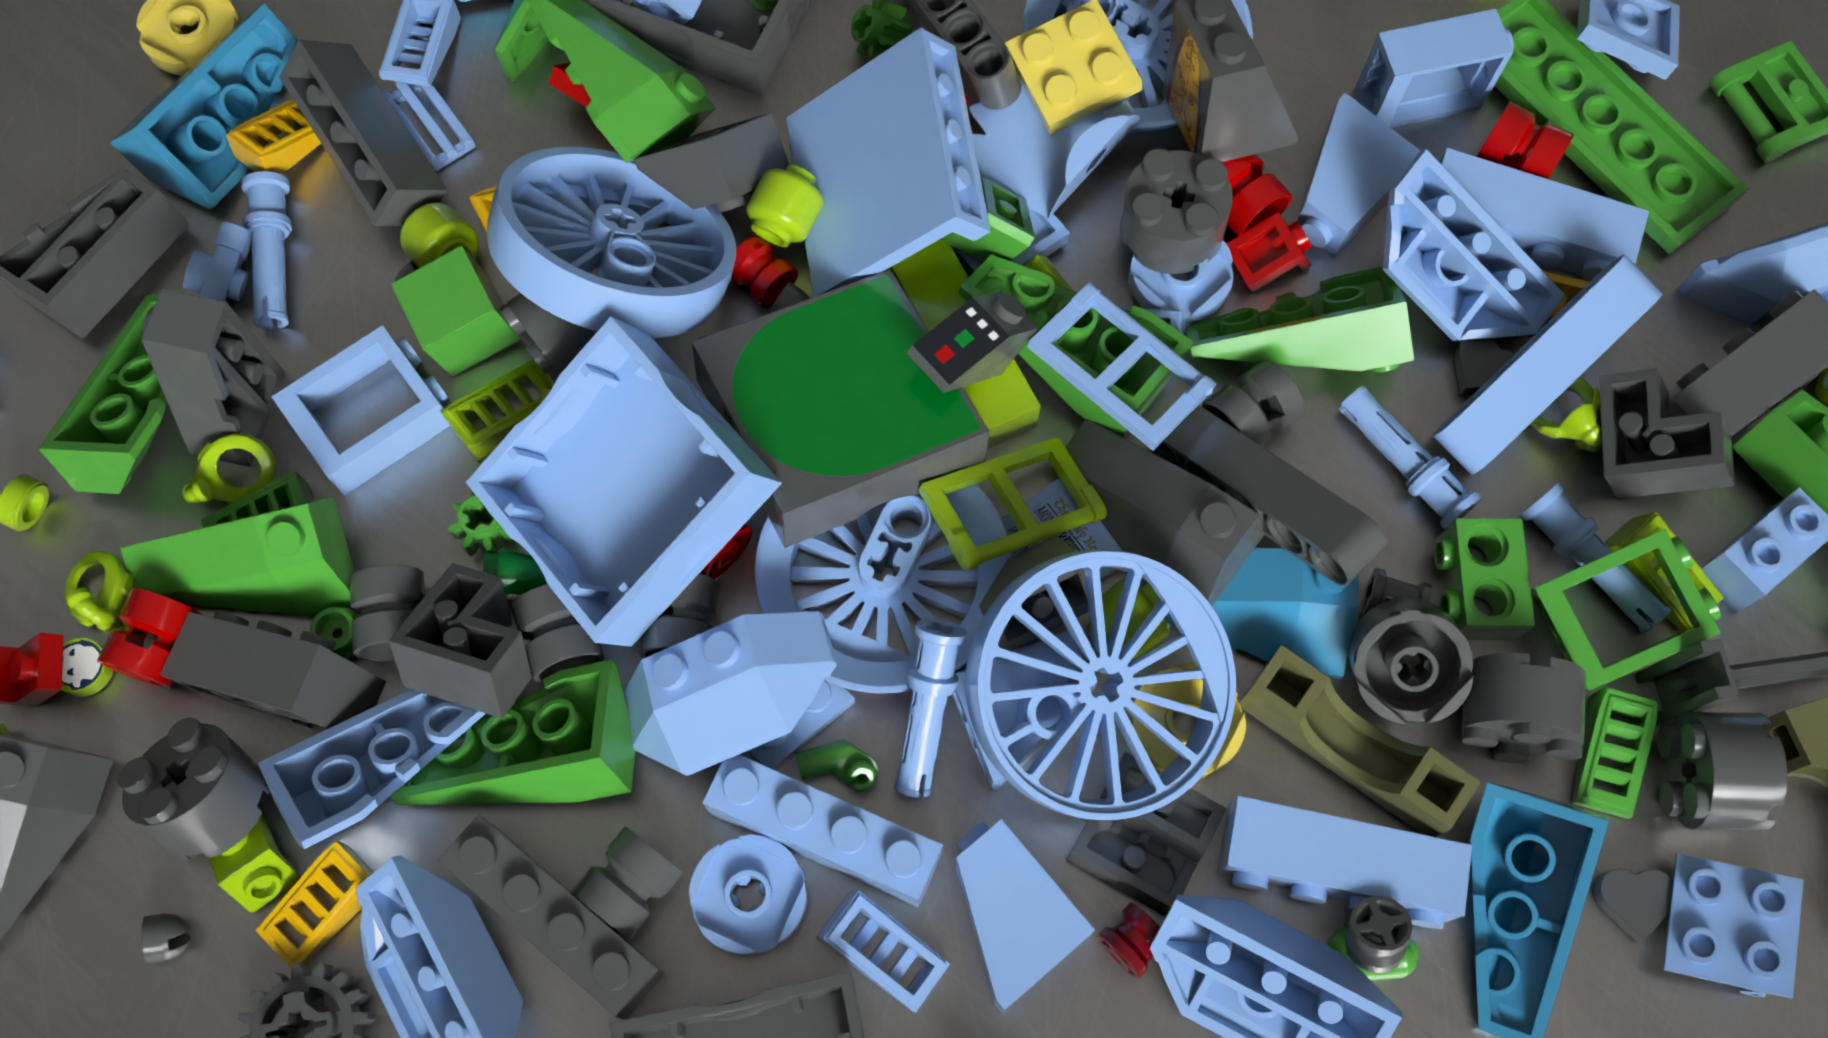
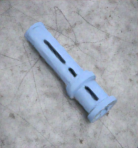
M257 171L247 174L241 180V187L247 195L248 215L243 218V228L251 232L253 324L262 329H274L273 319H277V327L280 329L289 324L287 316L284 239L289 236L292 230L291 219L286 215L285 196L290 192V182L288 178L279 173Z
M1365 386L1355 390L1342 402L1338 408L1342 414L1353 422L1364 433L1366 438L1408 480L1406 483L1407 491L1413 497L1419 495L1441 517L1439 524L1444 529L1456 518H1463L1482 500V496L1477 491L1470 493L1448 470L1450 463L1445 458L1441 459L1439 456L1433 458L1424 450L1414 437L1385 410Z
M1559 483L1520 514L1525 521L1532 520L1555 544L1553 551L1558 556L1561 554L1565 558L1570 555L1580 567L1613 552L1595 534L1599 530L1596 526L1597 522L1592 517L1584 518L1562 495L1564 488ZM1624 563L1592 577L1595 583L1637 625L1642 634L1652 629L1653 623L1657 625L1671 612V609L1665 606Z
M931 619L921 620L916 623L915 634L919 637L915 666L908 669L906 678L909 682L908 686L913 691L900 767L894 788L899 793L910 797H919V788H921L920 795L923 797H927L931 793L932 775L941 735L947 696L952 695L958 686L959 678L954 674L959 645L964 644L967 637V630L951 622Z

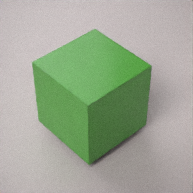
M462 245L391 283L422 349L452 377L521 340L520 335H517L499 311L504 304L492 280Z

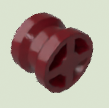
M1130 902L1122 910V920L1115 927H1105L1097 935V938L1111 957L1131 976L1139 980L1148 971V961L1153 957L1150 946L1160 926L1143 909Z

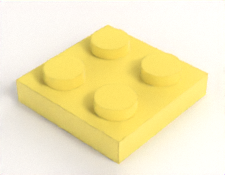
M1098 0L1087 2L1005 42L1017 74L1050 135L1142 91V79Z

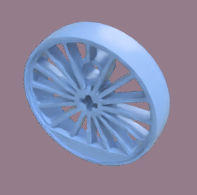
M553 147L537 150L518 158L502 174L494 192L488 215L486 234L488 249L495 265L507 281L526 298L544 310L568 322L594 331H598L610 317L647 332L651 338L676 336L701 326L710 319L722 301L730 282L736 259V242L732 230L723 215L716 212L714 205L697 209L690 208L640 172L636 167L635 161L626 163L617 152L588 147ZM662 222L670 225V227L654 229ZM599 268L597 276L590 273L594 269Z
M1097 549L1071 552L1048 559L1017 577L996 597L985 612L973 637L966 666L965 689L968 712L976 737L991 763L1015 789L1036 803L1064 815L1089 820H1118L1140 816L1169 804L1190 789L1208 770L1226 739L1232 721L1236 698V672L1233 653L1225 629L1212 606L1195 586L1176 571L1150 558L1126 551ZM1100 567L1127 572L1108 643L1106 642ZM1080 568L1085 570L1092 647L1057 582L1058 576ZM1143 579L1151 585L1160 601L1122 648L1140 581ZM1042 585L1045 586L1081 657L1022 609V603ZM1169 613L1180 634L1132 660L1166 614ZM1012 615L1069 662L1072 668L1068 669L1000 648L998 646L999 639ZM1184 645H1187L1197 666V669L1133 676V674ZM996 656L1067 678V681L1038 684L1029 688L993 692L990 690L993 658ZM1095 672L1107 674L1109 680L1102 684L1104 695L1091 692L1090 687L1097 683ZM1199 678H1202L1203 681L1200 709L1134 689V686ZM1053 695L1060 703L1061 716L1055 725L1043 728L1037 721L1036 709L1043 698ZM1131 698L1197 717L1194 729L1187 743L1184 745L1136 705ZM1020 699L1017 714L1021 724L1000 735L993 713V703L995 701ZM1125 710L1178 754L1174 761L1159 775ZM1085 720L1065 793L1062 795L1054 793L1039 783V778ZM1115 722L1147 781L1141 787L1124 794L1121 792ZM1100 725L1107 798L1082 799L1079 798ZM1029 733L1051 740L1027 771L1022 769L1008 750L1010 744Z

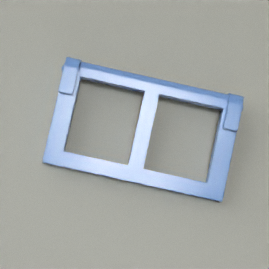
M1091 282L1085 285L1056 316L1033 336L1027 348L1152 451L1213 392L1216 386V382L1207 375L1204 376L1103 295L1101 290ZM1091 307L1134 341L1096 379L1053 345ZM1146 352L1190 386L1153 425L1108 390Z

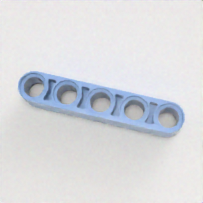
M1625 254L1619 256L1596 275L1435 431L1433 437L1471 475L1475 474L1507 447L1659 300L1663 292Z

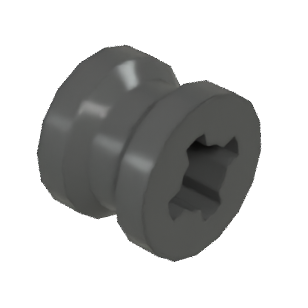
M1372 896L1359 901L1353 908L1345 938L1346 952L1352 962L1361 969L1372 973H1387L1396 969L1404 959L1407 944L1411 937L1413 926L1410 915L1398 902L1383 896ZM1372 934L1380 938L1382 944L1367 938V935Z

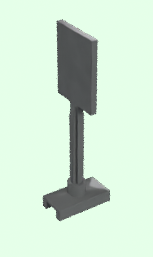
M1717 639L1702 641L1636 674L1639 683L1655 682L1663 710L1658 712L1656 726H1661V724H1673L1676 717L1680 716L1683 712H1702L1740 696L1738 689L1828 676V652L1729 665L1722 641Z

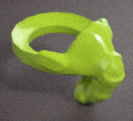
M1578 377L1565 391L1574 392L1582 399L1581 406L1572 411L1564 421L1551 422L1539 415L1530 424L1540 433L1551 438L1575 439V445L1580 450L1596 452L1601 449L1603 444L1602 428L1599 425L1600 394L1598 388L1593 389L1587 381Z
M243 433L226 435L205 445L197 458L199 461L197 470L192 480L184 486L182 493L183 498L189 503L207 502L211 499H216L231 504L274 481L277 462L272 450L262 440ZM233 448L244 449L252 453L257 458L261 467L258 481L254 485L245 488L235 487L227 483L222 478L218 469V461L221 454Z
M103 550L90 552L82 557L69 573L64 591L66 606L71 615L76 617L80 624L87 627L96 624L97 628L102 631H116L124 625L118 616L128 598L127 593L132 588L134 577L126 573L122 561L115 554ZM101 563L105 570V580L100 592L93 598L89 589L77 588L81 575L87 568L93 564Z

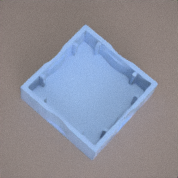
M610 317L558 376L554 386L542 403L529 416L513 427L466 481V484L508 536L523 546L534 558L549 587L595 643L632 647L782 482L647 332Z

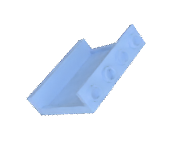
M920 27L786 117L793 165L807 170L816 178L814 186L821 192L824 200L823 208L808 237L804 240L813 297L881 273L951 232L973 241L991 232L956 48L947 41Z

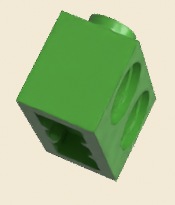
M1456 518L1440 537L1436 539L1434 547L1435 564L1437 569L1443 570L1445 589L1440 595L1439 607L1453 619L1467 640L1519 639L1535 626L1522 519ZM1468 545H1475L1483 550L1487 557V562L1476 560L1470 554ZM1474 597L1485 599L1493 610V616L1481 613L1474 604Z

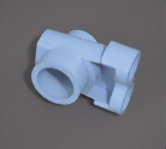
M221 222L213 255L197 249L193 252L185 272L183 289L198 293L200 297L227 303L229 299L240 301L248 279V272L241 270L243 261H246L252 245L251 232L241 226L229 222Z

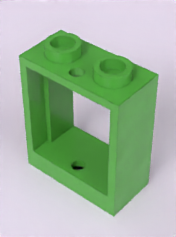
M1665 529L1531 589V596L1564 659L1585 670L1586 691L1602 686L1721 633L1715 620L1721 618V612L1716 601L1705 587L1697 589L1687 570L1693 567L1690 553L1678 536L1670 539ZM1653 551L1693 627L1602 667L1563 591Z

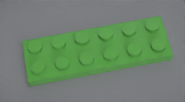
M1511 0L1497 10L1503 26L1508 28L1512 34L1514 52L1494 86L1508 100L1534 113L1536 124L1541 126L1550 121L1575 134L1564 154L1611 199L1648 210L1649 214L1644 231L1669 255L1740 200L1749 190L1745 184L1604 52H1595L1589 49L1583 42L1577 40V27L1548 0Z

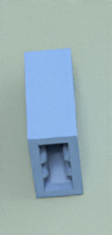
M1346 92L1339 98L1326 128L1297 219L1310 243L1315 247L1323 248L1333 257L1388 204L1389 190L1420 152L1418 148Z
M1068 630L1054 635L1081 657ZM1042 640L1012 651L1068 669L1072 668L1069 662ZM997 657L993 659L990 690L993 692L1029 688L1038 684L1067 681V678ZM965 669L955 673L959 680L952 698L991 792L1001 788L1007 780L991 763L974 732L967 707ZM1095 672L1094 674H1095V676H1096V678H1097V682H1098L1099 678H1098L1097 673ZM1096 684L1090 687L1092 693L1095 689ZM1050 695L1039 702L1036 709V718L1043 728L1055 725L1061 716V706L1057 698ZM1020 699L995 701L993 703V713L1000 735L1021 724L1017 714ZM1029 733L1010 744L1008 750L1017 763L1022 766L1047 739Z
M1000 819L990 829L984 822H981L957 843L963 852L956 857L955 867L992 1000L997 1009L1002 1013L1089 937L1095 929L1003 820Z

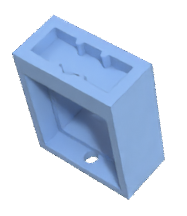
M1496 8L1379 32L1353 90L1356 100L1391 128L1481 109L1514 52L1512 34L1508 28L1503 26Z
M383 325L271 396L327 478L344 496L449 427L440 411L443 410V406L451 402L432 375L422 380L414 368L420 365L422 361L403 336L395 342ZM391 360L420 402L341 453L312 411Z

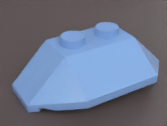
M1427 149L1418 153L1389 190L1383 271L1452 341L1534 335L1540 330L1565 294Z
M1828 222L1701 263L1682 282L1678 289L1685 298L1752 325L1773 318L1769 311L1796 290L1804 297L1815 289L1828 303Z
M819 611L745 614L642 659L624 690L634 750L689 776L790 733L815 698L824 678H829L837 666L823 614Z
M401 855L391 857L356 887L357 904L362 906L360 931L364 965L400 1038L517 1037L523 998L469 895Z
M1177 895L1150 946V950L1155 961L1159 963L1165 982L1180 1014L1224 1038H1390L1402 1019V1011L1346 955L1238 899Z

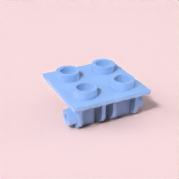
M1677 853L1663 970L1740 987V993L1749 996L1766 997V993L1792 999L1804 879Z

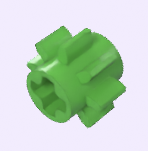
M873 0L872 6L862 5L854 14L851 23V35L856 42L860 43L857 53L874 59L912 33V24L907 18H904L907 10L906 6L889 0Z
M473 491L472 496L467 498L462 504H452V507L457 512L458 522L448 526V531L455 539L464 538L461 547L470 557L478 549L498 552L497 550L506 543L516 544V541L508 536ZM481 521L484 522V523H490V522H491V524H490L489 526H487V525H485V524H481L480 522H481Z

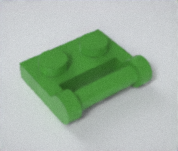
M1791 40L1722 70L1708 83L1717 97L1724 96L1759 146L1756 152L1764 163L1772 162L1789 150L1828 134V89ZM1749 81L1785 131L1776 132L1742 85L1743 83Z

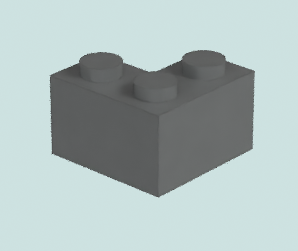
M1657 368L1599 376L1604 477L1617 498L1735 486L1731 434L1721 411L1670 417L1669 392Z
M455 563L448 567L388 640L403 687L503 719L532 679V674L521 631L509 628L512 625V619L501 577Z

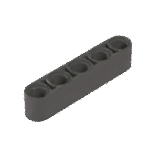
M907 0L930 33L955 46L961 77L984 107L992 110L1004 109L1018 99L1022 84L1008 48L972 0Z
M1200 405L1154 451L1150 449L1153 454L1214 485L1260 515L1265 536L1337 585H1349L1387 548V537L1373 519Z

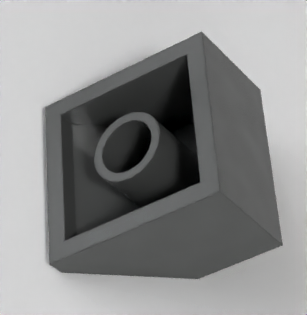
M772 112L694 134L634 159L636 167L640 172L690 208L697 209L714 204L717 213L744 205L746 203L744 194L746 198H751L766 170L774 168L786 170L789 165Z

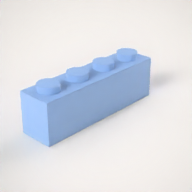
M1446 148L1439 163L1537 266L1563 270L1581 276L1584 280L1590 282L1606 266L1623 254L1636 264L1649 214L1648 210Z
M739 754L722 761L703 801V805L710 815L754 835L771 838L794 853L917 908L920 906L942 855L943 844Z
M1237 796L1227 808L1218 873L1233 876L1232 884L1234 886L1248 890L1267 891L1268 884L1290 888V897L1304 902L1324 904L1326 903V897L1349 901L1348 909L1351 911L1363 899L1372 896H1383L1393 899L1402 905L1410 915L1413 925L1442 929L1444 922L1465 916L1472 845Z

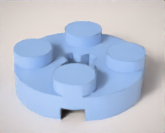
M1223 240L1216 256L1209 262L1207 259L1194 266L1189 275L1191 280L1179 281L1173 278L1171 274L1160 273L1146 268L1135 259L1136 254L1133 252L1127 280L1133 295L1144 309L1183 310L1187 327L1193 321L1203 320L1211 316L1226 301L1234 277L1231 267L1233 259L1229 247Z
M753 834L738 836V839L728 840L724 844H718L710 849L697 864L689 887L693 917L703 935L718 948L741 956L771 953L779 945L790 939L803 920L808 901L805 875L792 853L785 846L771 838ZM751 879L761 882L758 891L765 896L763 903L760 906L751 905L748 911L739 910L740 899L733 895L734 888L737 884L747 886Z

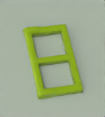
M1059 437L924 482L918 490L948 540L949 548L961 568L965 571L1054 535L1088 523L1103 520L1107 515L1103 501L1094 487L1088 484ZM1048 459L1079 509L1038 524L1007 473ZM989 480L1020 531L976 547L947 499L946 494Z

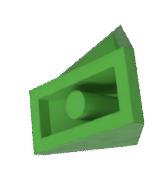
M981 176L991 232L975 241L954 232L940 240L982 262L991 254L1011 261L1027 249L1035 238L1027 201Z

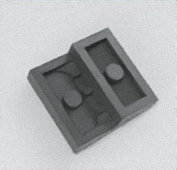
M1125 752L1119 762L1122 794L1147 783L1133 755ZM1155 768L1156 772L1159 775L1161 771ZM1106 787L1100 798H1107ZM1190 788L1169 804L1140 816L1118 820L1088 819L1067 860L1166 916L1176 896L1183 895L1198 862L1204 856L1227 808Z

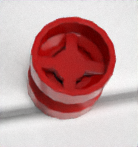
M758 235L752 236L736 248V259L731 279L738 285L749 287L751 298L762 308L772 307L784 287L789 282L795 284L798 270L786 259H776L773 255V247L766 240Z

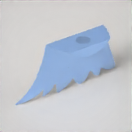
M1070 3L1066 13L1076 8L1073 3ZM1023 84L1018 99L1004 109L992 110L984 107L980 102L969 107L972 116L986 133L985 135L972 134L980 178L983 176L1026 199L1028 209L1047 219L1140 120V117L1125 98L1050 135Z

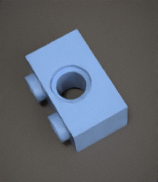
M1799 487L1765 511L1706 562L1701 569L1723 595L1722 601L1735 614L1768 594L1828 541V514Z

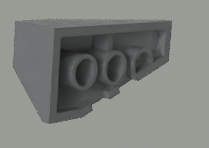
M1088 419L1083 422L1065 446L1088 484L1094 487L1103 501L1107 515L1105 519L1100 521L1122 551L1150 558L1176 571L1195 586L1211 606L1214 605L1265 535L1260 515L1214 485Z
M0 732V941L96 815L114 761L113 758Z

